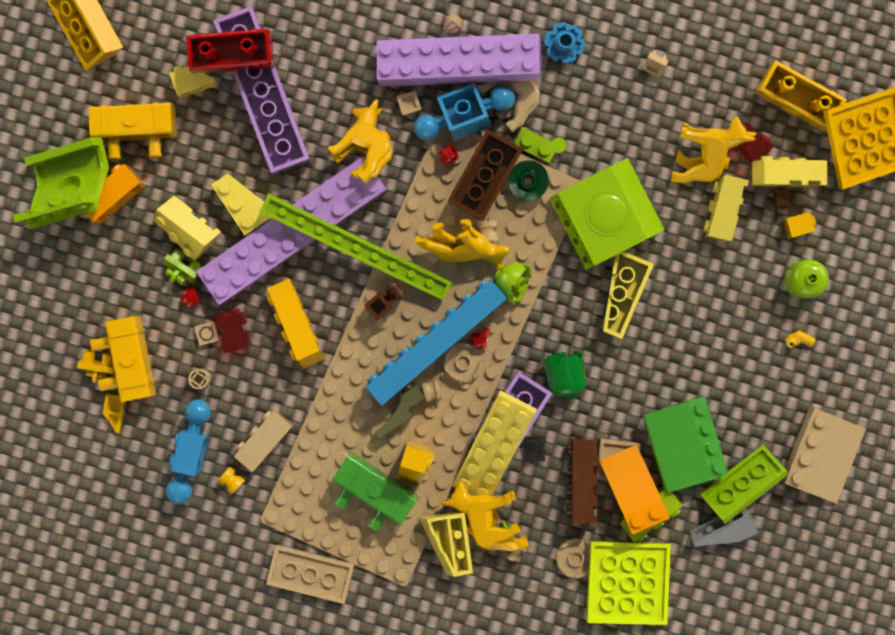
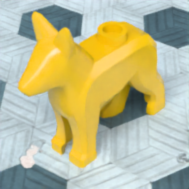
M378 99L370 107L354 108L352 114L357 119L356 123L349 128L339 143L327 148L331 153L332 159L337 163L354 150L367 154L363 164L358 169L350 172L355 179L361 178L365 184L371 178L378 176L393 154V147L389 142L391 138L384 130L380 132L376 129L377 118L382 111V108L377 109Z
M733 117L728 129H696L684 123L680 138L701 144L702 156L687 157L682 151H678L675 162L686 168L687 171L684 173L673 171L671 182H712L720 178L723 169H728L730 157H727L728 150L743 142L754 141L755 138L753 136L756 133L747 131L739 117Z
M469 219L460 221L464 232L458 234L456 238L443 230V223H435L433 225L434 237H415V242L419 246L433 252L446 262H466L481 259L502 269L501 261L509 253L508 247L491 244L471 226Z
M459 482L451 498L441 502L442 505L454 507L467 515L469 520L468 533L470 536H473L478 546L486 550L517 551L529 546L526 536L514 538L515 535L521 532L517 523H514L508 529L495 527L497 520L496 508L512 504V501H516L514 490L509 491L503 496L470 495L465 484Z

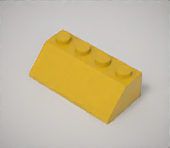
M47 0L50 9L85 71L110 59L123 48L97 0Z

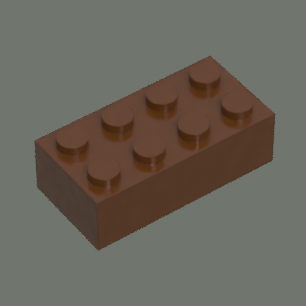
M487 129L449 197L448 203L484 221L523 148Z

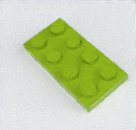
M762 445L728 471L727 475L722 476L701 492L700 495L722 522L726 524L789 475V473L770 451Z

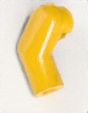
M802 331L789 334L785 339V343L789 348H794L800 343L812 347L816 341L814 337Z

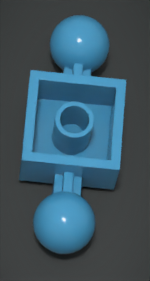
M472 83L441 95L437 99L443 115L436 118L431 115L420 116L414 123V132L419 139L429 141L438 135L441 128L448 126L453 141H457L491 127L487 111L493 108L498 111H507L512 108L515 103L514 91L508 86L500 85L491 91L490 97L482 100L476 84Z
M200 399L193 400L186 406L185 417L189 422L188 429H184L179 434H176L174 446H177L174 454H171L169 465L172 466L171 471L177 472L176 479L167 485L166 496L170 502L178 505L186 503L191 498L192 487L188 482L189 476L195 477L200 474L210 435L200 432L201 425L205 424L211 416L210 406L207 402Z

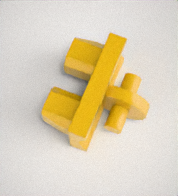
M85 349L81 360L77 363V368L87 370L86 376L92 377L93 383L97 384L99 378L106 379L107 373L114 374L110 352H104L102 354V361L95 360L96 352H93L91 349Z

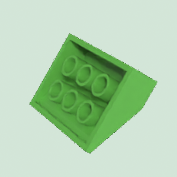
M705 396L691 398L642 415L666 493L711 481L728 474Z

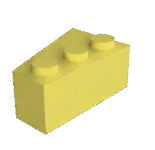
M226 174L211 184L244 236L250 235L273 219L259 212L264 201L231 175Z
M173 196L156 210L152 218L157 226L163 228L168 233L169 238L182 248L184 254L195 261L212 247L221 231L217 228L212 230L206 225L207 220L203 217L201 219L195 217L190 207Z

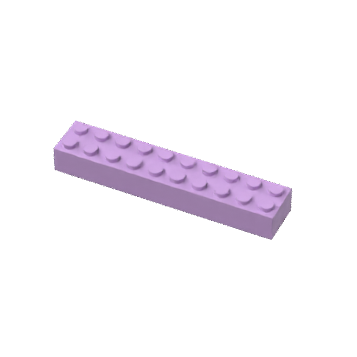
M362 156L293 205L337 226L381 196L387 189L378 176L371 178L365 184L361 178L355 179L350 174L351 171L358 169L363 164L365 157ZM271 219L196 272L217 303L223 305L316 241V239L275 219Z

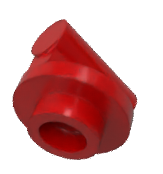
M484 328L481 334L472 332L470 335L471 343L478 349H485L487 347L486 340L491 330Z

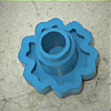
M566 22L555 24L553 31H548L545 36L544 45L548 48L547 56L551 57L554 62L559 60L563 64L574 62L576 55H581L584 50L585 41L581 39L583 32L576 25L569 27Z

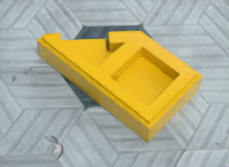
M106 393L102 414L112 425L114 431L120 434L126 401L121 402L119 395Z

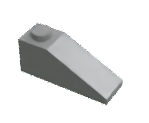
M745 508L726 524L717 517L690 530L693 544L696 547L741 542L757 534L758 530L753 517Z

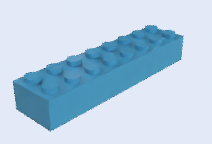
M486 280L476 287L477 292L473 296L470 293L460 301L462 305L459 308L452 307L445 313L447 317L442 322L437 320L429 327L431 332L426 336L422 333L414 340L415 345L411 349L407 346L398 354L400 358L396 362L390 360L382 367L385 370L383 373L378 375L376 372L367 380L369 385L366 388L381 406L507 299L492 280L488 283Z

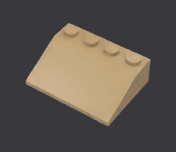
M809 407L785 467L789 475L780 482L837 504L866 429L819 409Z

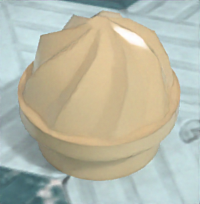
M451 12L449 16L445 17L444 29L447 33L455 34L463 28L462 24L464 21Z

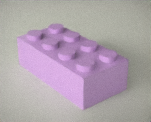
M517 371L504 390V393L537 409L521 440L522 442L551 397L552 392Z

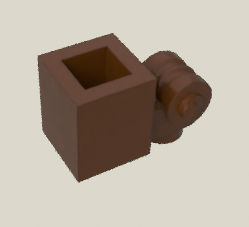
M397 281L389 283L382 295L378 292L364 305L377 321L393 308L391 304L394 301L403 299L405 290L398 285Z

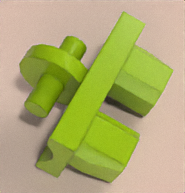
M176 249L171 255L167 254L164 258L165 262L163 265L168 267L165 273L171 277L169 283L173 285L178 281L183 284L186 279L194 285L198 277L196 271L201 268V264L194 260H191L188 266L182 264L181 262L185 258V254L179 249Z

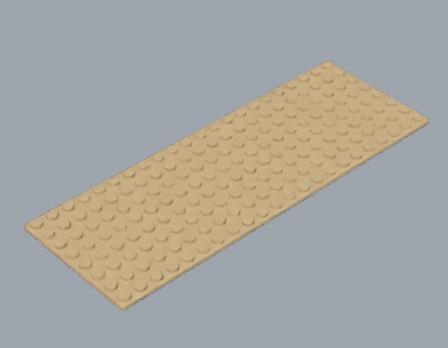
M448 126L441 128L438 135L430 141L383 249L451 281L452 284L444 300H441L377 268H373L261 517V522L402 586L408 585L429 538L419 518L440 514L443 507L441 502H444L449 494L565 236L566 230L549 198L580 182L576 178L540 163L548 173V188L540 198L525 201L517 198L511 192L507 177L484 221L497 220L498 227L495 231L499 236V241L490 243L509 248V253L501 261L503 267L515 262L531 267L532 277H527L526 281L529 287L520 302L515 301L516 304L505 300L456 342L472 344L470 336L472 332L481 334L484 328L491 330L486 340L487 347L485 349L479 348L483 356L484 365L477 378L469 382H458L449 377L443 363L445 351L408 383H411L412 386L417 384L424 395L422 383L430 384L434 380H438L442 399H432L428 403H426V399H423L409 409L413 417L379 439L374 432L383 426L394 414L400 404L401 398L399 395L402 392L400 390L381 406L366 388L369 385L367 380L376 372L378 375L383 373L385 370L382 367L390 360L396 362L400 358L398 354L407 346L411 349L415 345L414 340L422 333L426 336L431 332L429 328L437 320L440 322L447 318L445 313L452 307L459 308L462 305L460 301L469 293L473 296L477 292L476 287L484 280L487 283L492 280L496 285L495 275L499 268L494 264L481 259L466 262H446L433 252L423 249L415 242L416 236L420 238L434 237L432 229L435 223H443V230L455 238L458 237V234L464 232L460 221L464 219H469L471 226L479 233L481 232L478 229L477 223L481 220L448 203V199L483 137L475 133L453 141ZM452 145L456 149L459 159L456 160L455 164L444 165L439 161L438 153L442 150V147ZM520 154L515 165L525 160H536ZM527 177L524 179L526 185H530L532 180ZM397 281L398 285L405 290V295L400 301H394L391 304L393 308L377 321L364 305L378 292L382 295L389 283ZM407 441L431 447V453H433L430 470L426 469L420 486L396 479ZM351 451L365 458L367 462L419 495L416 503L401 525L388 517L379 529V532L374 531L368 524L378 510L353 495L344 510L334 504L343 487L332 481V479Z

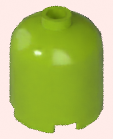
M803 259L795 261L788 266L784 273L786 290L790 295L798 299L817 297L828 286V272L823 264L815 260Z

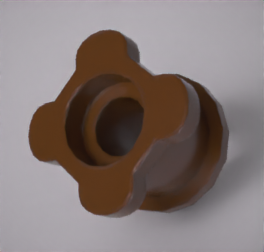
M792 189L770 190V194H773V204L771 206L775 207V210H787V206H791V203H789V193L792 192Z

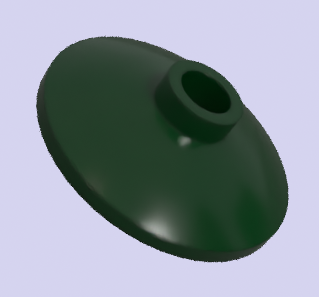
M525 160L517 163L512 168L508 177V184L511 192L517 198L532 201L540 198L548 188L549 177L546 169L540 163ZM525 178H531L532 183L526 185L524 182Z

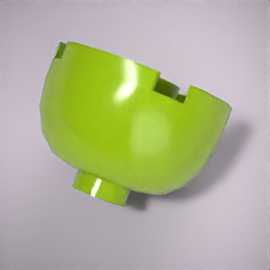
M515 262L505 265L496 272V286L505 295L506 301L516 304L515 301H521L529 287V284L526 283L527 277H532L531 267Z

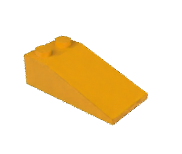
M637 445L600 460V464L632 536L670 520Z

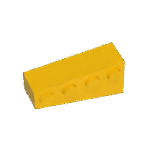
M287 279L267 288L269 295H267L268 302L271 307L275 306L277 312L274 313L277 323L282 324L284 328L282 335L285 342H290L292 349L289 352L293 361L297 360L305 369L325 360L326 357L318 347L319 341L310 328L311 323L306 313L303 312V305L292 281Z
M407 441L396 479L420 486L426 469L430 470L432 465L433 453H431V447Z

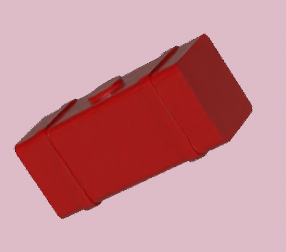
M269 28L209 34L199 33L198 35L186 36L189 71L193 74H208L219 71L235 72L241 69H262L275 66L272 33Z

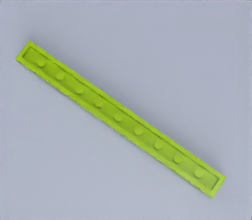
M269 193L259 211L441 300H444L452 284L451 281Z

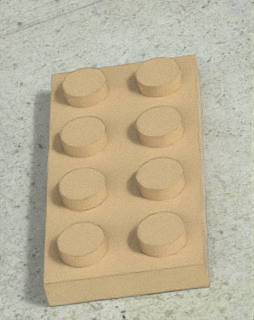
M276 544L266 585L345 604L354 563Z

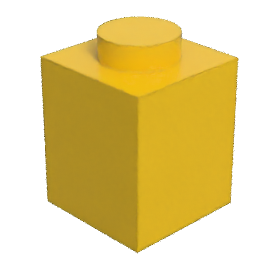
M810 212L783 219L788 239L815 231L816 220Z

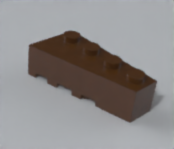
M571 438V443H568L567 453L571 455V463H567V475H570V483H567L566 494L570 495V503H566V515H569L572 523H597V516H594V509L597 506L596 493H594L597 488V472H595V468H597V439Z

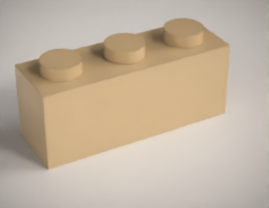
M274 410L272 413L268 411L261 419L263 421L262 425L259 428L255 426L249 432V440L246 443L242 441L235 449L237 453L234 457L251 472L255 471L294 426L277 410Z

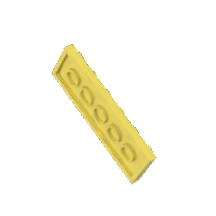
M500 390L452 486L456 488L459 482H463L470 495L485 494L493 496L537 409Z

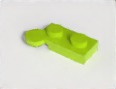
M522 127L514 143L523 148L524 152L548 164L554 153L560 154L567 147L566 141L563 138L557 137L551 142Z

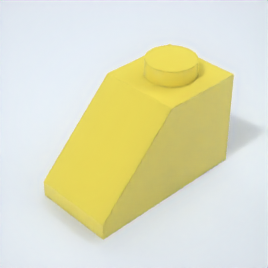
M185 65L173 68V72L169 73L179 98L218 85L214 78L204 73L193 74L189 71V67H185Z

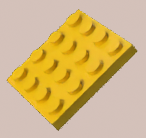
M895 87L823 110L839 189H846L895 172Z

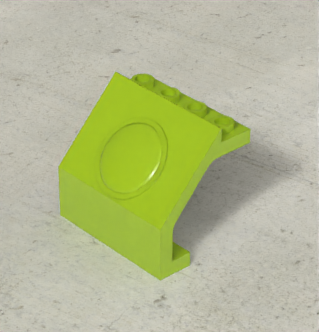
M90 137L24 158L25 165L33 166L37 189L30 210H27L26 213L13 214L14 223L23 222L24 225H28L30 230L97 210L109 169L102 138Z
M628 158L549 198L586 270L665 230Z

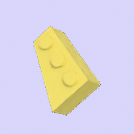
M761 156V160L752 161V186L805 188L827 185V161L806 160V158L790 160V157H778L777 160H773V156Z
M728 175L718 178V181L715 180L712 192L715 193L714 200H710L708 212L711 213L709 220L705 221L703 229L706 232L705 237L726 242L732 241L739 218L740 204H743L744 200L742 198L744 186H748L749 180Z
M455 511L419 518L445 573L453 577L472 574L473 569L465 513Z

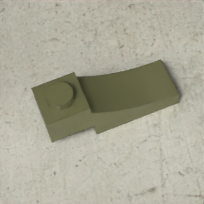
M410 383L401 389L402 394L399 395L401 401L396 411L383 426L374 432L379 439L413 417L409 409L425 399L417 384L412 386Z

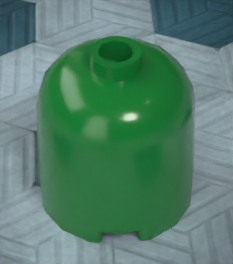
M573 351L574 355L567 356L565 352H561L542 359L548 387L555 396L564 397V400H572L576 398V394L581 393L585 389L587 380L582 351Z

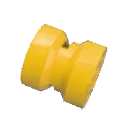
M229 467L217 482L220 485L226 484L227 491L232 495L243 484L245 479L241 476H235V470Z

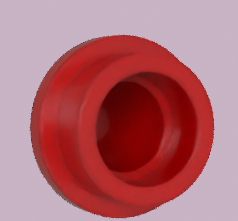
M452 145L442 147V150L438 153L439 161L444 165L455 164L456 160L459 159V155Z
M195 287L187 288L181 294V302L187 307L198 306L197 303L202 301Z

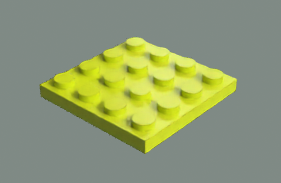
M590 541L586 622L667 625L671 544Z

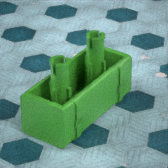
M352 451L332 479V481L343 487L338 498L334 501L336 506L344 510L353 495L378 510L368 524L376 532H379V529L388 517L401 525L419 496L411 491L409 487L402 485L367 462L365 458L358 456Z

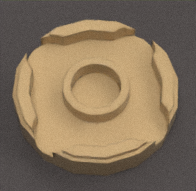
M467 342L452 345L446 351L443 359L447 375L458 382H469L477 378L484 365L480 350Z
M571 538L559 546L556 553V562L564 575L575 579L588 575L590 543L584 539Z

